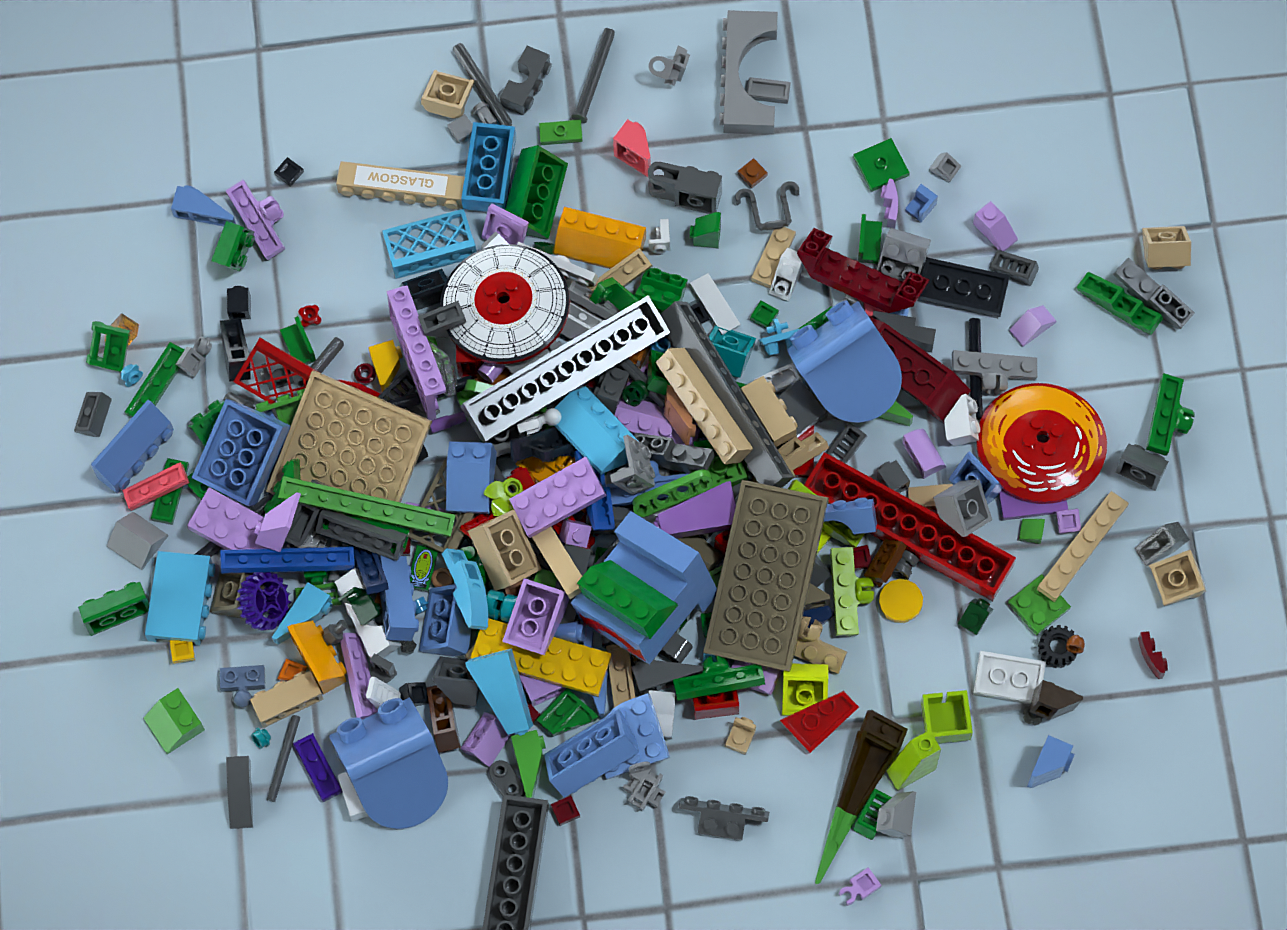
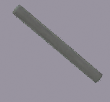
M292 715L269 790L267 800L276 802L301 717L297 715Z

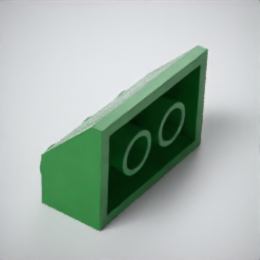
M130 582L123 589L108 591L103 597L96 600H86L78 608L90 636H93L148 613L149 601L141 582Z

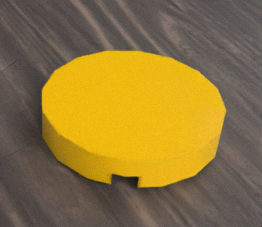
M905 579L890 581L883 587L879 597V606L887 619L897 623H905L919 615L923 606V596L915 583Z

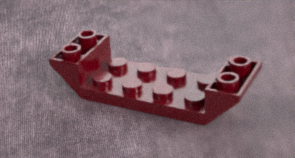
M816 228L812 229L797 251L798 257L812 279L887 313L914 307L929 283V279L911 271L905 280L901 282L896 278H892L876 269L829 249L833 236Z
M869 317L899 362L902 374L901 389L926 406L929 414L945 424V418L961 395H968L971 392L969 387L952 370L882 321Z

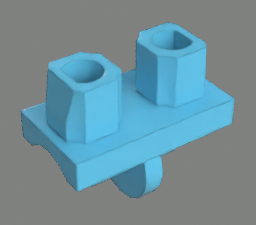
M777 318L773 319V326L766 327L768 334L775 332L776 335L759 339L760 345H764L768 356L780 353L777 341L785 340L786 348L788 349L793 345L790 341L791 336L799 329L782 333L781 330L788 328L787 322L779 324Z

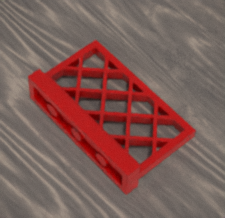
M259 337L233 382L272 404L275 401L270 399V397L275 396L277 398L278 395L291 393V397H294V391L305 389L307 385L306 380H309L311 372L316 370ZM256 351L265 355L267 364L254 367L252 358ZM268 357L275 362L269 363ZM251 361L252 368L246 369ZM276 364L284 366L286 375L273 378L270 366ZM268 367L271 379L258 382L255 370ZM287 369L291 370L294 373L288 374ZM253 370L256 383L246 385L240 381L244 372ZM301 376L304 386L292 389L289 377ZM287 378L290 390L277 393L274 381ZM272 381L275 394L263 395L259 384ZM257 385L258 391L251 388V386Z

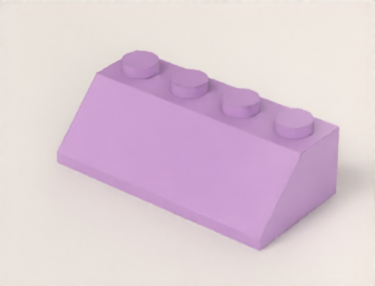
M622 397L614 416L633 436L635 433L669 437L673 438L676 444L685 445L664 416V407L660 408L657 404L645 400L637 406H631ZM696 421L695 437H690L689 446H694L693 442L702 435V430Z

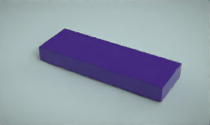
M312 733L294 742L293 745L322 802L343 793L314 734Z

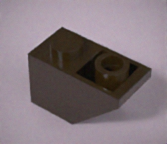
M1042 680L1034 690L1029 712L1051 720L1074 711L1083 700V696L1076 694L1072 690L1059 687L1052 682Z

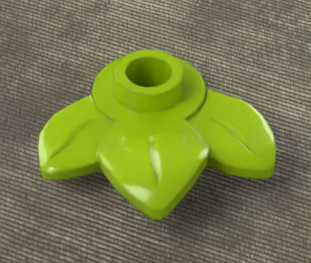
M508 478L504 482L494 481L490 483L483 494L493 499L491 502L493 515L498 517L514 510L509 499L523 492L521 482L515 478ZM509 486L514 488V493L509 492Z

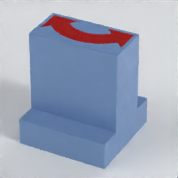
M630 511L614 531L620 542L604 562L612 560L676 602L678 607L653 637L648 639L585 597L582 592L576 595L571 604L582 623L650 665L694 608L702 613L707 609L716 597L717 588L698 551Z

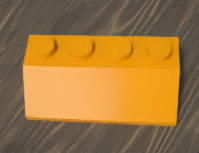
M564 207L557 229L554 255H563L573 260L611 269L637 249L643 250L646 240V227Z

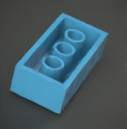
M473 122L461 198L463 209L487 212L491 204L504 210L506 209L516 142L515 126Z

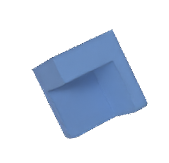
M920 184L916 189L915 197L908 204L905 211L922 222L937 205L938 195Z

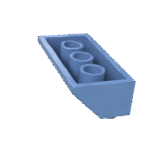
M147 400L91 463L97 478L117 494L121 489L124 490L129 485L135 473L138 474L143 469L147 459L155 456L162 442L169 440L173 434L174 429L171 422L151 401Z
M618 709L544 754L549 781L565 798L577 792L586 784L595 781L606 772L615 769L616 766L624 761L632 759L639 753L634 734L623 714Z

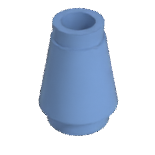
M579 621L559 624L554 637L577 644L580 641L584 642L586 626Z

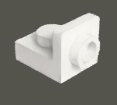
M660 219V227H656L657 239L648 240L649 251L658 254L670 251L669 219Z

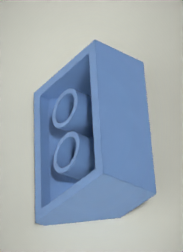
M456 584L430 588L428 609L425 614L419 648L420 652L451 657L467 654L472 628H469L453 595L457 589Z

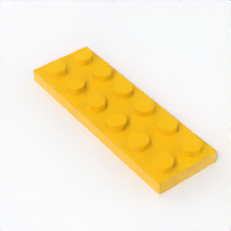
M488 618V628L486 630H479L471 658L512 648L520 675L599 697L611 659V653L553 637L544 656L502 642L508 626L507 623Z

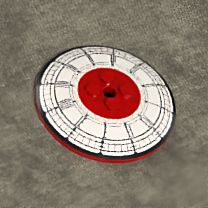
M515 244L490 246L465 258L448 277L440 301V307L459 301L467 321L447 330L454 344L467 355L492 364L517 363L543 352L560 335L566 324L570 308L568 286L557 265L541 252ZM503 295L510 297L507 303H500L498 299Z

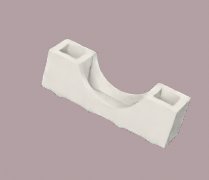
M356 568L335 581L340 597L353 587L365 589L359 570ZM345 603L347 614L352 618L355 631L360 636L364 644V650L370 658H372L374 653L384 658L402 646L399 640H386L384 626L378 625L374 620L365 626L361 625L351 605Z

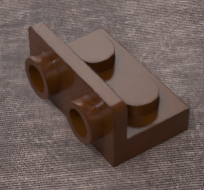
M884 539L864 576L872 579L876 587H881L883 583H887L907 546L902 541Z

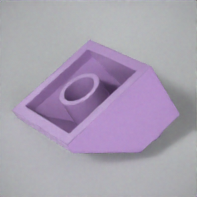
M295 493L266 513L262 522H257L254 534L257 535L255 544L278 552L281 551L294 518L300 493Z

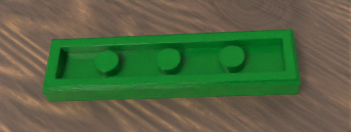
M169 342L125 410L127 416L132 418L147 400L151 401L155 406L157 405L179 371L180 367L176 363L185 349Z

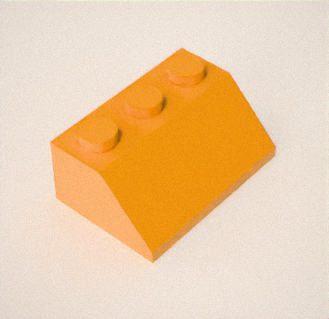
M307 621L287 627L292 641L309 671L311 670L323 695L347 682L345 678L347 671L342 662H336L334 656L337 654L333 646L327 645L324 641V631L321 625L316 627L314 621Z

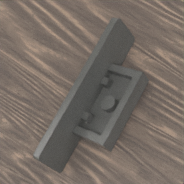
M693 796L681 798L679 803L680 809L701 812L698 828L699 834L743 840L746 819L768 822L770 813L762 807H752L750 809L743 808V805L737 803L724 805L717 800L705 802L699 801L698 798Z

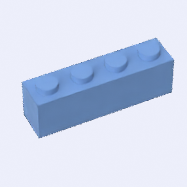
M381 555L379 560L389 587L388 590L380 592L386 640L412 641L415 632H418L419 620L415 619L416 601L412 599L414 585L410 583L411 566L407 564L406 556H400L398 561Z

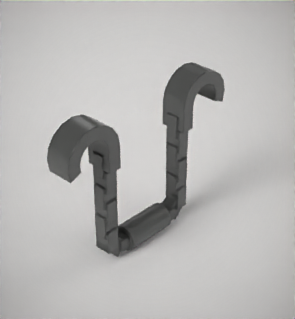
M792 181L785 182L781 186L780 196L785 220L760 223L755 195L753 191L747 188L740 189L736 193V204H741L742 197L750 198L756 228L761 231L788 227L792 219L785 192L793 190L795 195H799V186Z

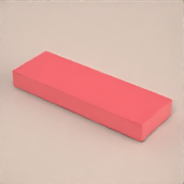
M177 463L122 491L128 508L132 511L188 484L189 480L184 466L181 463Z

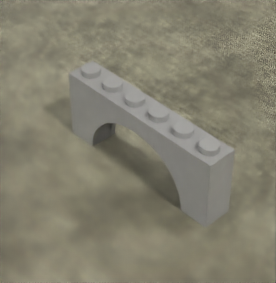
M728 10L727 18H723V31H727V37L722 38V49H726V56H722V68H726L725 75L721 74V87H725V94L721 93L720 106H724V113H720L719 125H724L723 133L774 134L775 106L759 103L748 95L741 84L738 71L744 56L754 46L765 41L777 40L778 12Z

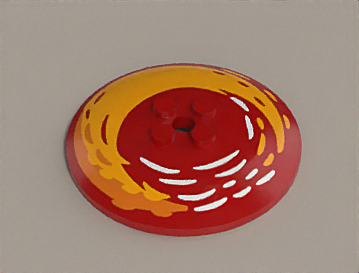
M1031 383L1014 387L998 396L981 417L979 423L980 433H978L979 440L976 441L980 463L1001 484L1004 492L1017 499L1039 504L1058 503L1071 499L1085 491L1096 480L1102 470L1107 453V437L1103 423L1097 412L1085 399L1067 388L1047 383ZM1045 435L1049 440L1046 443H1041L1037 440V436Z

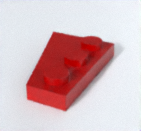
M843 690L780 719V721L811 753L852 715L859 706Z

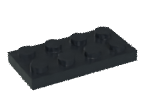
M926 257L922 277L929 279V283L919 297L920 300L1001 317L1010 275Z

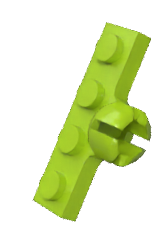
M853 547L831 548L830 559L836 636H857L859 634L857 607L860 604H870L873 601L874 591L870 590L874 585L870 578L856 577Z

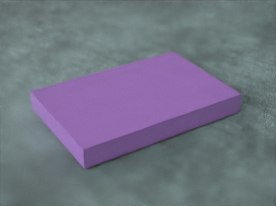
M1003 490L999 493L1003 520L1056 514V511L1068 510L1067 500L1058 503L1039 504L1017 499Z

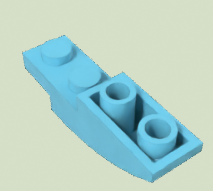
M446 548L442 556L457 586L453 595L469 628L486 630L488 628V604L484 582L478 565L474 561H468L463 550Z

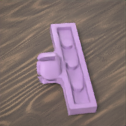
M244 180L227 189L228 196L247 228L254 231L255 241L265 258L269 260L285 250L284 245L273 228L274 223L284 216L278 202L272 196H268L262 201H257Z

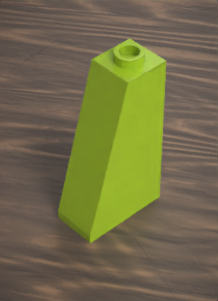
M930 730L910 740L886 771L897 791L936 770L941 748Z

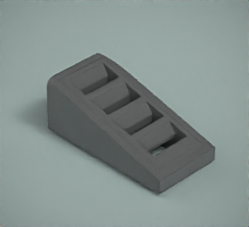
M997 250L989 267L994 272L1010 275L1009 278L1030 286L1039 270L1037 261ZM1002 259H1006L1003 266L1000 267L999 265ZM1010 262H1013L1011 269H1008ZM1021 265L1020 271L1016 272L1018 266Z
M849 422L827 451V454L832 456L833 452L837 453L843 458L842 462L846 464L868 436ZM849 432L857 436L858 440L855 441L848 436ZM844 439L848 440L850 443L853 444L852 448H850L842 441ZM839 445L848 451L846 455L837 449Z

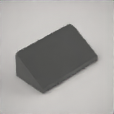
M86 392L74 432L100 437L112 399L103 392Z

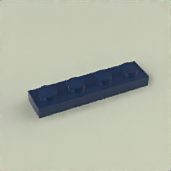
M350 544V547L354 548V559L367 595L388 590V582L378 554Z

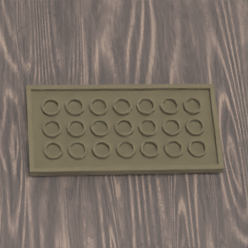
M742 480L703 653L790 672L825 519L828 497Z

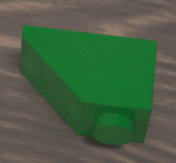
M721 212L711 213L695 219V226L691 225L689 238H693V246L719 248Z

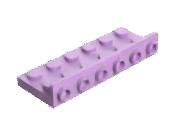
M408 286L387 291L390 319L427 419H436V410L439 409L436 398H438L437 395L446 392V387L428 339L420 324L419 315Z

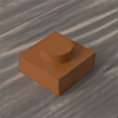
M753 158L738 170V175L753 188L768 176V172Z

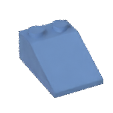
M449 441L446 482L447 512L490 514L491 499L483 493L486 487L494 482L497 452L492 443Z

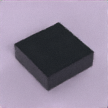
M287 157L274 171V175L291 187L303 174L304 169Z

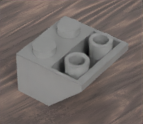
M890 227L884 241L877 270L901 282L905 280L910 271L921 275L931 240Z

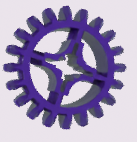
M255 572L246 577V581L240 583L242 588L237 590L240 597L236 599L240 602V606L237 609L242 610L240 617L246 618L245 624L251 625V628L261 631L273 630L281 624L286 613L290 610L288 605L292 602L288 600V596L291 593L286 591L288 585L283 584V578L278 577L277 574ZM263 584L266 587L265 589H261L260 586ZM267 612L269 615L264 617L263 613Z

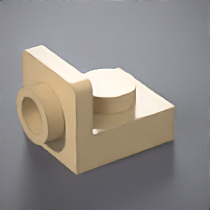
M735 717L734 725L725 747L746 755L756 732L754 722L746 717H741V719Z

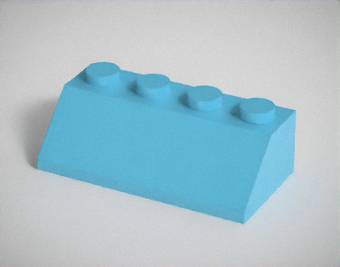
M586 386L570 392L555 407L561 413V421L555 427L584 457L588 458L590 464L600 474L628 463L623 436L629 435L634 439L636 438Z

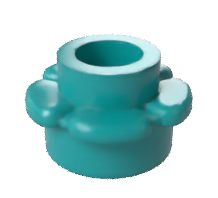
M256 728L255 732L251 734L253 742L260 749L268 747L271 740L270 734L266 729L260 730V728Z

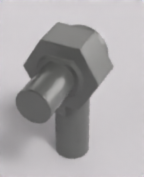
M339 620L337 624H329L324 629V641L330 645L338 644L343 639V631L348 628V624L344 620Z

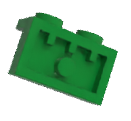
M218 400L214 401L207 407L209 409L203 415L198 413L190 419L192 423L188 427L195 433L204 447L223 407L224 400L220 402Z

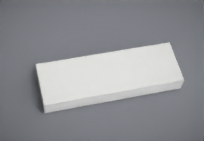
M709 273L690 283V287L701 301L714 325L726 330H736L741 327L740 322ZM719 329V331H720V333H721L722 335H724L725 333L728 332V331Z

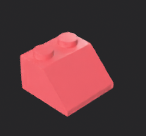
M627 119L613 138L614 156L648 177L651 157L646 132L641 124Z

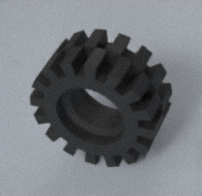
M1057 625L1055 628L1051 626L1049 630L1046 629L1043 635H1041L1038 644V652L1041 654L1042 661L1046 660L1047 665L1053 664L1054 668H1057V665H1060V668L1065 667L1066 664L1070 665L1075 660L1077 654L1068 650L1062 654L1054 653L1051 650L1050 643L1055 639H1062L1067 644L1068 639L1074 635V631L1072 629L1069 631L1067 626L1061 628V625Z

